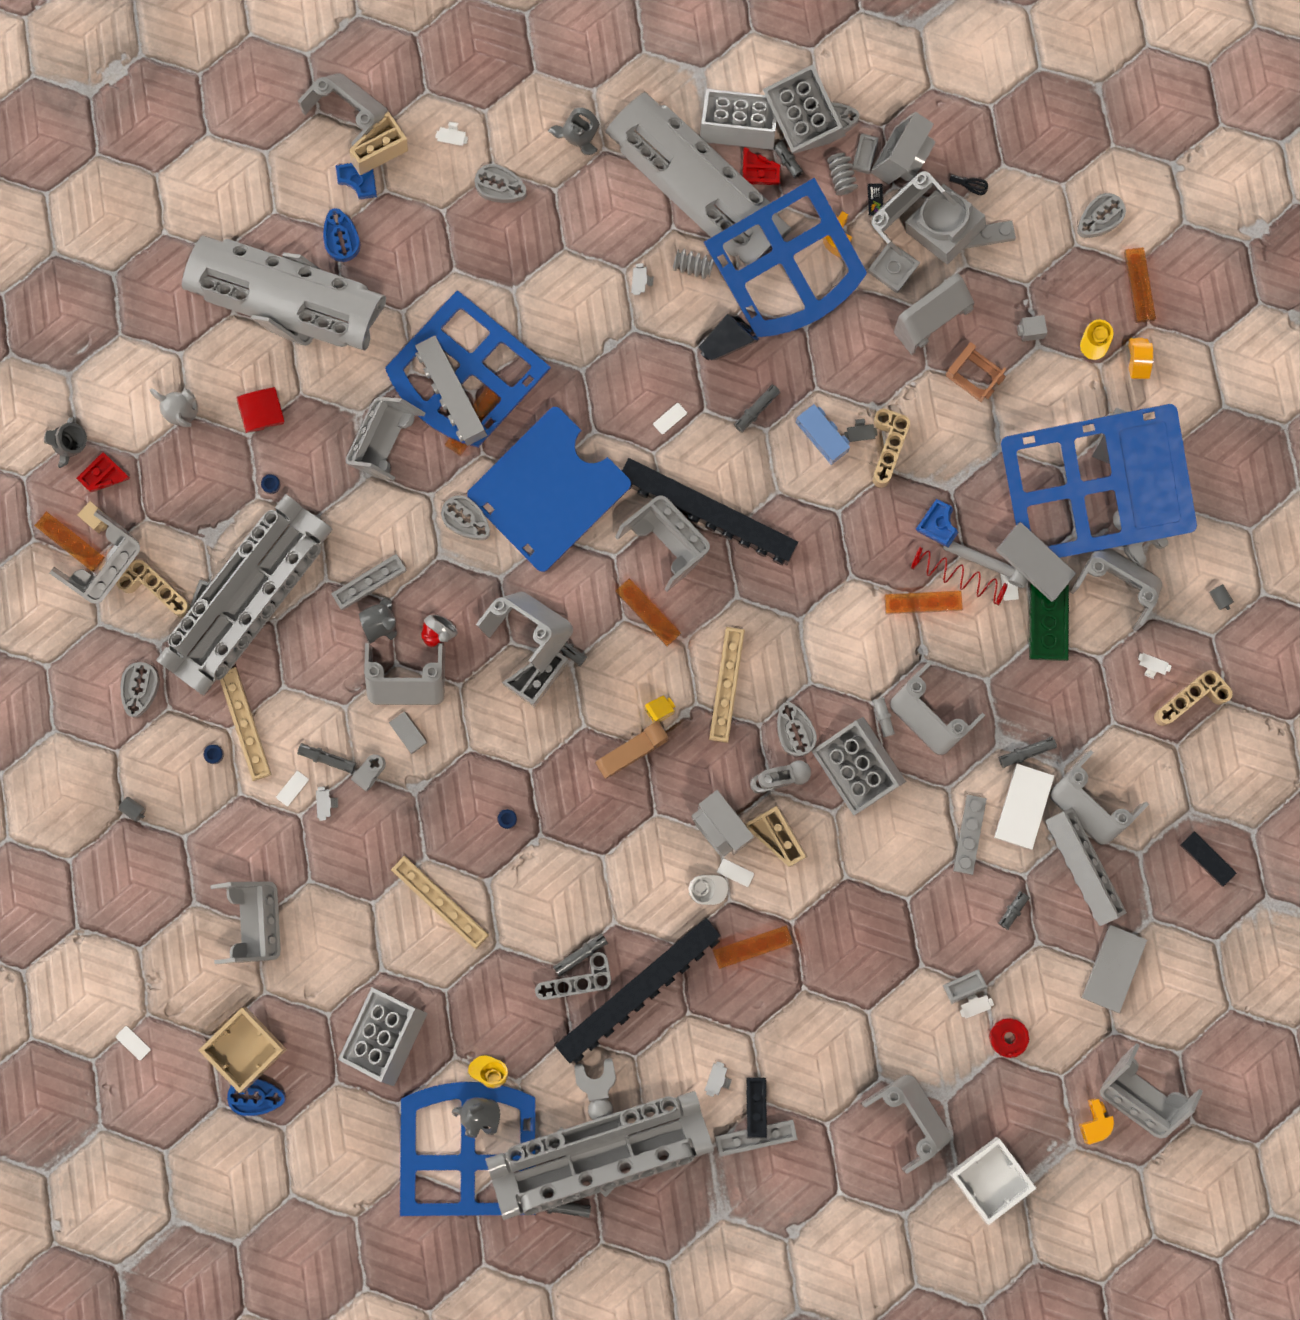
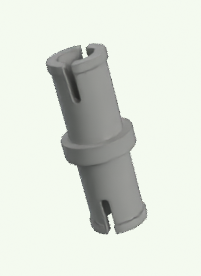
M885 698L872 700L878 716L876 720L880 723L883 737L894 735L895 732L890 719L892 716L888 712Z

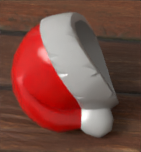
M432 614L424 619L421 638L427 646L432 648L451 640L458 634L457 628L445 617Z

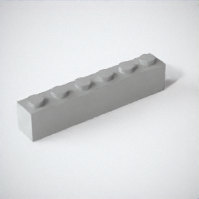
M436 336L415 345L418 350L415 355L420 363L424 362L426 368L423 370L427 378L432 377L434 383L431 386L436 395L440 393L442 399L439 401L443 409L449 410L450 415L448 418L452 426H457L458 431H456L460 442L465 441L466 445L469 446L486 437L487 434Z
M1071 807L1045 820L1049 832L1052 833L1056 841L1057 848L1062 852L1066 865L1070 868L1075 883L1080 887L1084 900L1089 905L1093 917L1099 926L1126 914L1127 912L1074 809Z

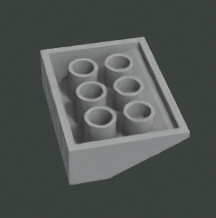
M814 65L763 89L792 154L827 145L846 136Z
M706 89L700 137L706 143L773 150L777 119L765 95Z
M864 717L854 721L812 750V753L853 815L858 814L906 782Z
M371 987L338 1060L382 1083L394 1086L428 1013Z

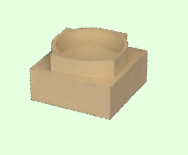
M242 1007L199 1049L203 1056L239 1093L245 1092L287 1050L247 1007Z

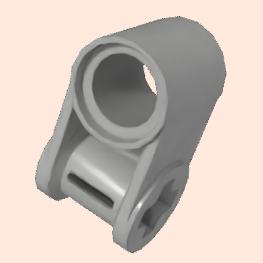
M370 755L354 773L351 780L367 792L386 766L385 759L379 755ZM379 759L378 763L380 764V766L373 768L374 764L372 763V761H377Z

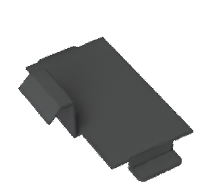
M864 418L856 419L855 427H849L847 432H844L849 442L876 439L875 436L878 435L874 424L865 425Z

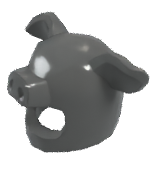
M575 108L563 127L552 126L548 130L554 137L558 139L564 137L570 144L580 147L584 155H592L598 151L591 144V141L600 124L595 115L588 109ZM579 115L586 117L591 123L585 121Z
M73 417L69 418L66 424L55 430H47L44 435V443L51 445L54 451L60 455L59 468L67 465L69 458L81 453L86 446V432L80 425L74 423L75 419Z
M387 597L382 599L380 604L371 606L359 613L360 622L369 644L374 643L381 636H386L392 640L397 635L395 630L396 619L392 613L393 605Z
M475 1097L468 1099L463 1106L452 1110V1114L455 1117L460 1115V1122L466 1128V1136L477 1138L480 1129L486 1134L494 1135L497 1133L500 1122V1108L495 1100Z

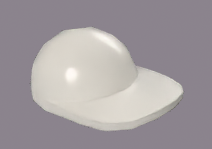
M718 875L696 876L690 882L688 888L689 895L699 904H720L727 896L728 884L723 877Z

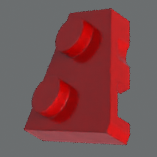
M744 147L743 177L750 184L779 185L780 165L774 161L767 160L766 157L760 154L758 156L750 152L748 148Z
M102 452L76 479L92 493L127 481L130 477Z

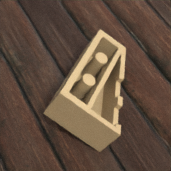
M387 112L384 118L379 123H376L367 135L364 134L349 149L350 160L359 175H362L407 152L408 144L406 136L390 113Z
M779 806L744 824L757 839L765 844L787 866L791 867L808 857Z

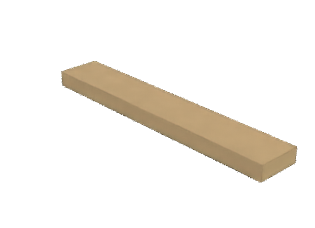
M726 627L709 737L711 741L724 743L729 741L745 633L744 629Z
M233 667L220 682L252 781H257L272 774L238 669Z
M403 856L391 869L472 947L477 949L489 936L484 929L406 856Z

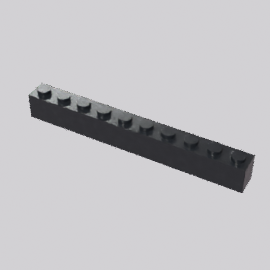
M628 458L622 469V472L631 481L630 489L638 491V495L652 499L657 496H664L682 514L688 516L690 521L694 523L701 522L705 524V528L713 532L717 530L722 533L724 538L728 540L733 538L739 541L738 544L747 549L751 547L760 556L766 557L767 555L773 558V562L781 566L783 564L788 565L798 546V541L631 458Z
M707 918L702 920L560 1040L555 1047L569 1064L572 1062L577 1064L585 1057L582 1053L588 1048L592 1051L600 1044L598 1040L602 1036L605 1038L609 1037L615 1031L613 1029L618 1023L623 1025L630 1019L628 1014L633 1010L637 1013L645 1006L643 1002L648 997L651 1000L660 993L658 989L661 986H669L675 981L674 975L678 972L682 975L690 968L688 964L693 959L696 962L705 955L703 951L707 947L714 948L720 942L718 938L721 935Z

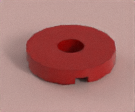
M1012 1018L1001 1019L996 1022L991 1028L989 1035L990 1045L993 1050L1000 1056L1007 1058L1018 1057L1023 1054L1030 1040L1025 1025ZM1008 1032H1011L1015 1037L1011 1044L1006 1043L1004 1040V1036Z

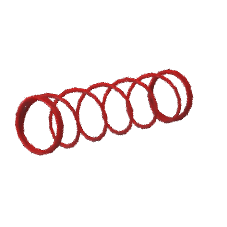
M919 547L913 560V563L911 565L912 570H914V568L924 557V555L927 552H929L927 576H930L938 567V565L945 559L946 563L943 577L944 583H947L953 576V574L957 571V569L960 566H962L960 590H963L972 580V578L977 573H979L977 597H980L983 594V592L987 589V587L991 584V582L996 580L993 603L997 606L1000 605L1004 597V594L1007 590L1008 583L1006 584L1005 582L1003 584L997 597V600L995 602L998 584L996 578L992 579L983 589V591L979 594L981 574L979 571H977L972 575V577L962 588L964 566L963 564H961L953 571L950 577L945 581L947 570L946 557L942 558L939 561V563L935 566V568L931 571V573L928 575L931 553L928 550L920 557L923 548Z

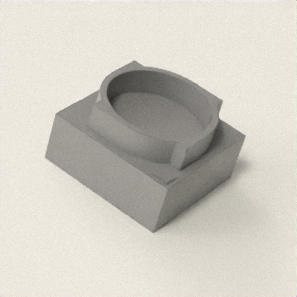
M914 112L896 125L870 173L887 184H890L899 177L907 182L914 178L936 143L934 139L928 136L934 123Z
M943 184L941 187L957 205L953 206L940 190L936 189L925 200L923 205L905 221L908 235L948 265L986 227V221L983 213Z
M718 790L699 803L698 811L691 816L697 828L721 858L730 852L733 855L749 844L754 837Z

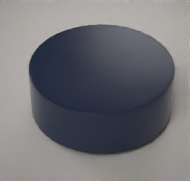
M268 474L262 478L261 487L264 492L275 494L279 491L281 483L275 475Z
M213 744L205 748L203 756L208 763L218 764L223 760L224 752L221 747Z
M505 809L499 813L497 820L502 828L511 829L517 823V816L512 810Z

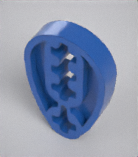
M331 209L327 214L323 229L325 249L332 259L339 262H347L358 255L361 242L357 230L349 217L340 209ZM335 214H337L338 217H339V218H338V223H339L338 226H337L335 220L333 219ZM340 231L343 234L345 248L348 251L346 256L342 254L343 250L341 245H339L341 242L338 232Z
M257 1079L246 1090L249 1095H255L257 1091L258 1095L262 1096V1099L258 1100L257 1103H255V1099H248V1102H246L245 1098H240L237 1102L236 1098L232 1097L237 1092L232 1085L227 1095L230 1108L236 1114L242 1116H255L274 1111L284 1105L286 1101V1095L281 1089L261 1079ZM278 1093L281 1101L275 1104L274 1100L267 1099V1097L275 1096Z

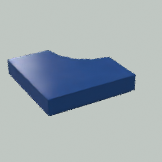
M352 163L336 165L338 185H346L353 188L359 200L377 197L374 169L359 175Z
M936 499L916 528V531L949 548L959 533L951 524L953 507Z

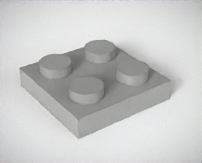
M887 244L867 272L898 293L917 269L920 262L902 249L900 251L903 255L900 256Z

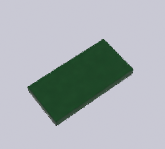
M1030 584L1029 660H1069V585H1066L1057 598L1051 602L1033 584Z

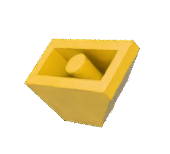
M664 695L644 705L645 712L653 723L656 721L661 723L675 713L673 708L676 707L670 697L666 699Z

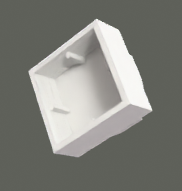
M997 1137L949 1172V1175L987 1225H990L1036 1189L1020 1165Z

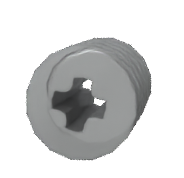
M837 153L830 156L827 161L830 164L829 169L831 170L836 195L842 196L856 190L858 185L852 184L856 181V178L850 177L855 174L853 170H849L853 167V164L848 163L851 161V157H845V153Z
M678 249L673 270L677 271L680 267V272L684 273L687 269L688 275H691L694 271L695 277L702 273V279H705L708 275L709 277L711 275L714 260L711 258L708 261L707 255L700 259V253L693 257V251L686 255V249L679 253Z

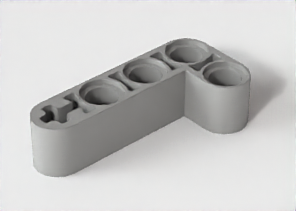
M601 952L594 953L591 956L592 974L539 983L535 988L536 996L541 1000H548L607 989L611 985L607 956ZM596 956L604 958L605 963L603 966L596 967L594 965V958ZM601 975H605L608 979V983L604 987L597 984V978ZM582 978L586 979L589 983L588 988L585 990L578 988V981ZM561 982H566L569 985L567 993L559 991L558 986ZM555 983L554 989L557 995L553 996V991L547 992L546 997L539 993L543 985H545V988H553L551 984Z

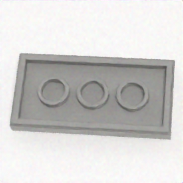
M1021 522L1014 527L996 549L1003 558L1051 602L1057 598L1076 574Z
M1109 925L1081 998L1120 1013L1147 940Z

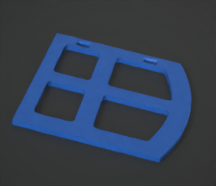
M815 177L703 242L757 337L791 332L822 318L846 300L867 275L863 264ZM805 196L809 197L821 222L789 242H785L775 226L772 216ZM759 225L769 241L772 251L741 270H736L726 254L723 244L751 227ZM825 236H830L848 268V273L821 300H817L795 262L794 255ZM722 254L728 262V265L724 266V268L718 259V256ZM777 264H781L803 302L804 309L784 317L764 320L745 288V284ZM751 305L757 314L753 318H751L746 309Z
M458 290L385 367L389 379L399 396L425 412V416L418 417L436 431L460 442L456 431H458L457 426H452L449 418L438 412L442 407L439 401L442 399L440 393L437 395L435 393L428 401H424L404 372V369L416 357L415 353L418 350L415 345L436 336L443 351L460 364L455 374L461 385L470 376H475L501 398L498 405L481 422L487 436L470 445L477 448L551 369L547 363ZM459 310L465 311L490 332L487 338L472 353L467 352L442 331V328ZM501 343L505 344L531 366V369L514 387L508 386L483 365L484 360ZM530 376L534 380L526 387L523 383ZM492 419L495 422L487 430L484 425Z
M455 1082L429 1087L401 1098L400 1216L502 1215L499 1203H478L475 1201V1172L477 1170H488L486 1158L498 1154H477L475 1152V1138L465 1135L466 1128L461 1123L460 1154L418 1155L416 1153L417 1110L454 1099H459L461 1106L468 1099L475 1097L492 1099L498 1103L520 1110V1144L536 1139V1097L503 1085L498 1088H488L481 1082ZM530 1118V1131L524 1130V1119ZM536 1149L533 1150L531 1154L535 1155ZM517 1155L512 1160L518 1161L521 1156ZM536 1165L531 1166V1167H528V1168H525V1169H522V1170H519V1171H523V1170H526V1169L535 1167ZM423 1170L460 1171V1202L417 1203L416 1172Z

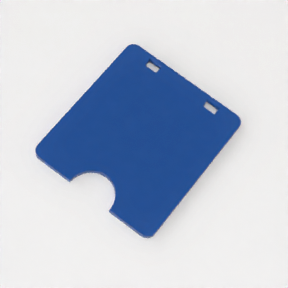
M558 407L550 408L467 493L468 498L480 508L487 519L541 572L547 571L631 487L630 479L608 457L598 463H587L578 457L575 444L582 430ZM487 503L495 509L491 515L483 507ZM527 544L535 551L531 556L523 549Z

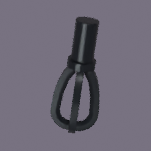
M951 174L949 179L950 182L962 185V187L977 195L986 194L989 187L988 182L980 178H962ZM968 183L985 187V189H981V188L972 186V185H970V184H968Z

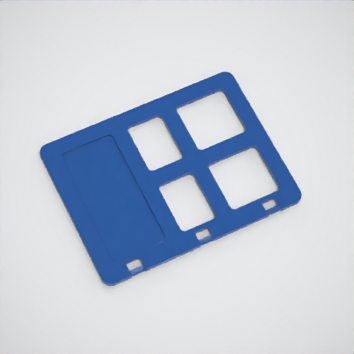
M1164 404L1005 436L1001 441L1016 525L1021 522L1031 531L1027 513L1028 506L1062 499L1071 500L1077 539L1047 546L1059 558L1192 533L1197 528L1177 407L1173 404ZM1154 412L1155 418L1144 420L1143 414ZM1094 424L1095 430L1083 432L1082 426ZM1102 433L1106 439L1111 475L1082 481L1074 441L1076 438ZM1034 436L1035 442L1023 443V438ZM1055 442L1060 443L1067 483L1061 486L1025 492L1022 486L1017 451ZM1114 490L1121 531L1093 537L1090 532L1084 498L1088 494Z

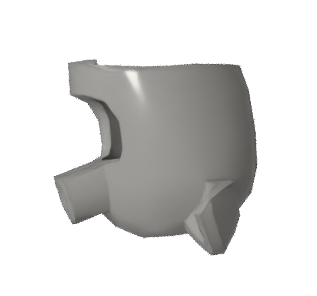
M150 389L151 394L160 401V412L169 423L182 427H191L190 422L193 421L198 413V404L194 394L189 389H185L182 392H171L167 395H161L155 389Z

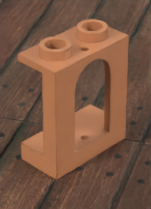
M970 342L948 369L945 376L982 402L985 398L988 400L995 391L993 387L996 384L1000 385L1006 377L1004 375L1006 368L1004 367L1003 370L998 368L975 350L976 346ZM968 359L991 376L992 383L987 389L976 387L957 373Z

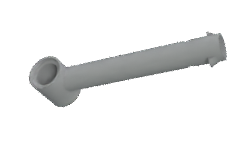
M954 541L949 548L943 547V550L1010 577L1008 582L1012 585L1024 588L1027 583V579L1011 565Z

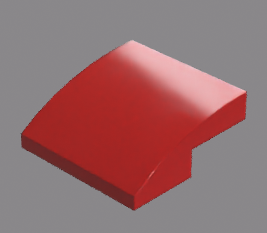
M275 387L253 391L236 397L245 433L261 431L265 427L284 424L285 421Z

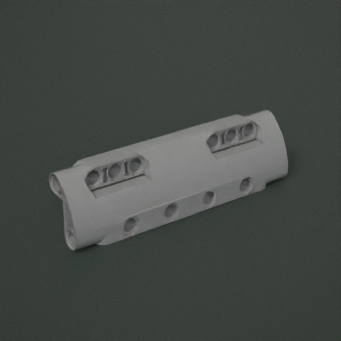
M643 92L629 103L605 131L619 144L621 153L711 238L734 225L724 214L736 224L770 204L759 191L666 105L660 106L646 92ZM644 139H646L659 153H657ZM660 154H662L670 162V164ZM714 204H715L723 213H721V212L714 206ZM777 212L772 216V220L784 239L791 231V227L778 216ZM755 225L745 231L750 238L741 233L724 243V250L731 256H739L746 265L763 257L765 252L772 247L759 225Z
M204 235L200 237L194 246L182 279V288L184 290L200 294L209 303L251 317L255 315L270 318L286 329L339 347L349 345L363 351L370 344L369 329L386 304L385 295L368 290L362 283L229 239H224L222 242ZM207 274H208V275H211V276H214V277H217V278H220V279H223V280H226V281H229V282H232V283H235V284H238V285H241V286H243V287L249 288L250 290L245 289V288H242V287H239V286H236V285H233V284H230V283H227V282H224V281H222V280H219V279H216V278H213V277H210V276H207ZM305 307H306V308H309V309H312V310H315V311H318V312H321V313H324V314H327V315H330V316H333V317H336V318H339V319H342V320H345V321H348L349 323H346V322L337 320V319H335V318H332V317H329V316H326V315H323V314H320V313H317V312H314V311L305 309Z
M286 494L276 505V510L267 511L171 633L168 638V645L170 646L166 647L156 659L158 663L203 696L216 680H221L232 668L320 554L321 544L333 530L329 525L302 508ZM288 525H290V526L287 528V530L284 532V534L280 537V539L277 541V543H276V544L273 546V548L270 550V552L266 555V557L263 559V561H262V562L259 564V566H258V563L262 560V558H263V557L265 556V554L269 551V549L272 547V545L276 542V540L279 538V536L283 533V531L286 529V527H287ZM218 615H220V616L217 618V620L214 622V624L210 627V629L207 631V633H206V634L203 636V638L200 640V642L196 645V647L193 649V651L189 654V656H187L188 653H189V652L192 650V648L195 646V644H196V643L199 641V639L202 637V635H203V634L206 632V630L209 628V626H210V625L213 623V621L216 619V617H217Z
M695 1091L676 1098L671 1096L663 1097L515 1145L506 1153L486 1158V1163L503 1220L521 1214L533 1215L688 1164L695 1157L713 1152L714 1149L701 1113L697 1094ZM668 1106L674 1107V1109L671 1111L665 1110V1108ZM649 1112L655 1113L653 1117L646 1116ZM631 1118L636 1119L634 1123H627ZM678 1118H679V1120H676V1121H673V1122H670V1123H667V1124H664V1125H661V1126H658V1127H655V1128H652V1129H649V1130H646V1131H643V1132H640V1133H637V1134H633V1135L628 1136L629 1134H632V1133H635V1132H638V1131H641V1130H645V1129H648V1128H651V1127H654V1126H657V1125H660V1124H663V1123H666V1122H669V1121H672V1120H675V1119H678ZM554 1143L560 1144L557 1148H551V1145ZM535 1149L541 1150L538 1154H531ZM517 1155L521 1156L518 1161L512 1160ZM591 1155L601 1167H596L588 1159V1156ZM663 1155L669 1157L665 1161L659 1160V1158ZM562 1156H566V1157H563V1158H560V1159H557V1160H554V1161H551V1162H548V1163H544V1164H541V1165H538V1166H535V1167H532V1168H529V1169H526V1170H523V1171L514 1173V1172H516V1171H519V1170H522V1169H525V1168H528V1167H531V1166H534V1165H537V1164H540V1163H543V1162H546V1161H549V1160H552V1159H556V1158H559V1157H562ZM624 1168L631 1169L628 1173L621 1172ZM586 1180L592 1181L589 1186H584L583 1183ZM547 1193L554 1194L551 1198H545Z

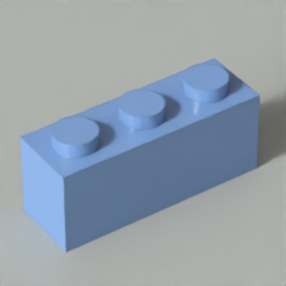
M813 404L796 418L795 423L832 465L849 452L850 442L844 435L841 436L837 432L838 428L832 421L829 422L826 419L823 409L821 407L817 408Z

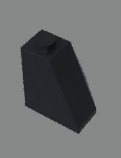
M727 314L698 348L702 351L701 355L706 360H718L756 343L759 339L755 334L751 335L752 328L738 314Z

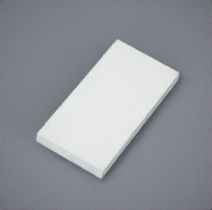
M1016 764L994 838L1030 850L1033 849L1054 775Z

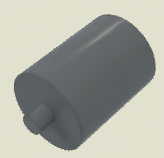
M1224 584L1209 592L1219 610L1224 608L1227 610L1231 609L1229 605L1234 603Z
M126 797L118 810L137 822L141 818L144 819L146 808L130 797Z

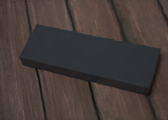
M1195 831L1180 844L1221 887H1224L1237 874Z
M746 1078L747 1139H767L766 1078Z

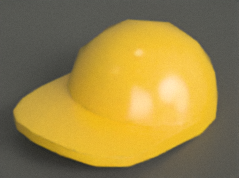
M1099 319L1094 320L1087 326L1080 343L1081 352L1084 356L1096 360L1102 358L1107 353L1114 335L1111 324Z
M487 1055L475 1058L468 1066L469 1075L488 1088H498L508 1078L506 1065L502 1061Z

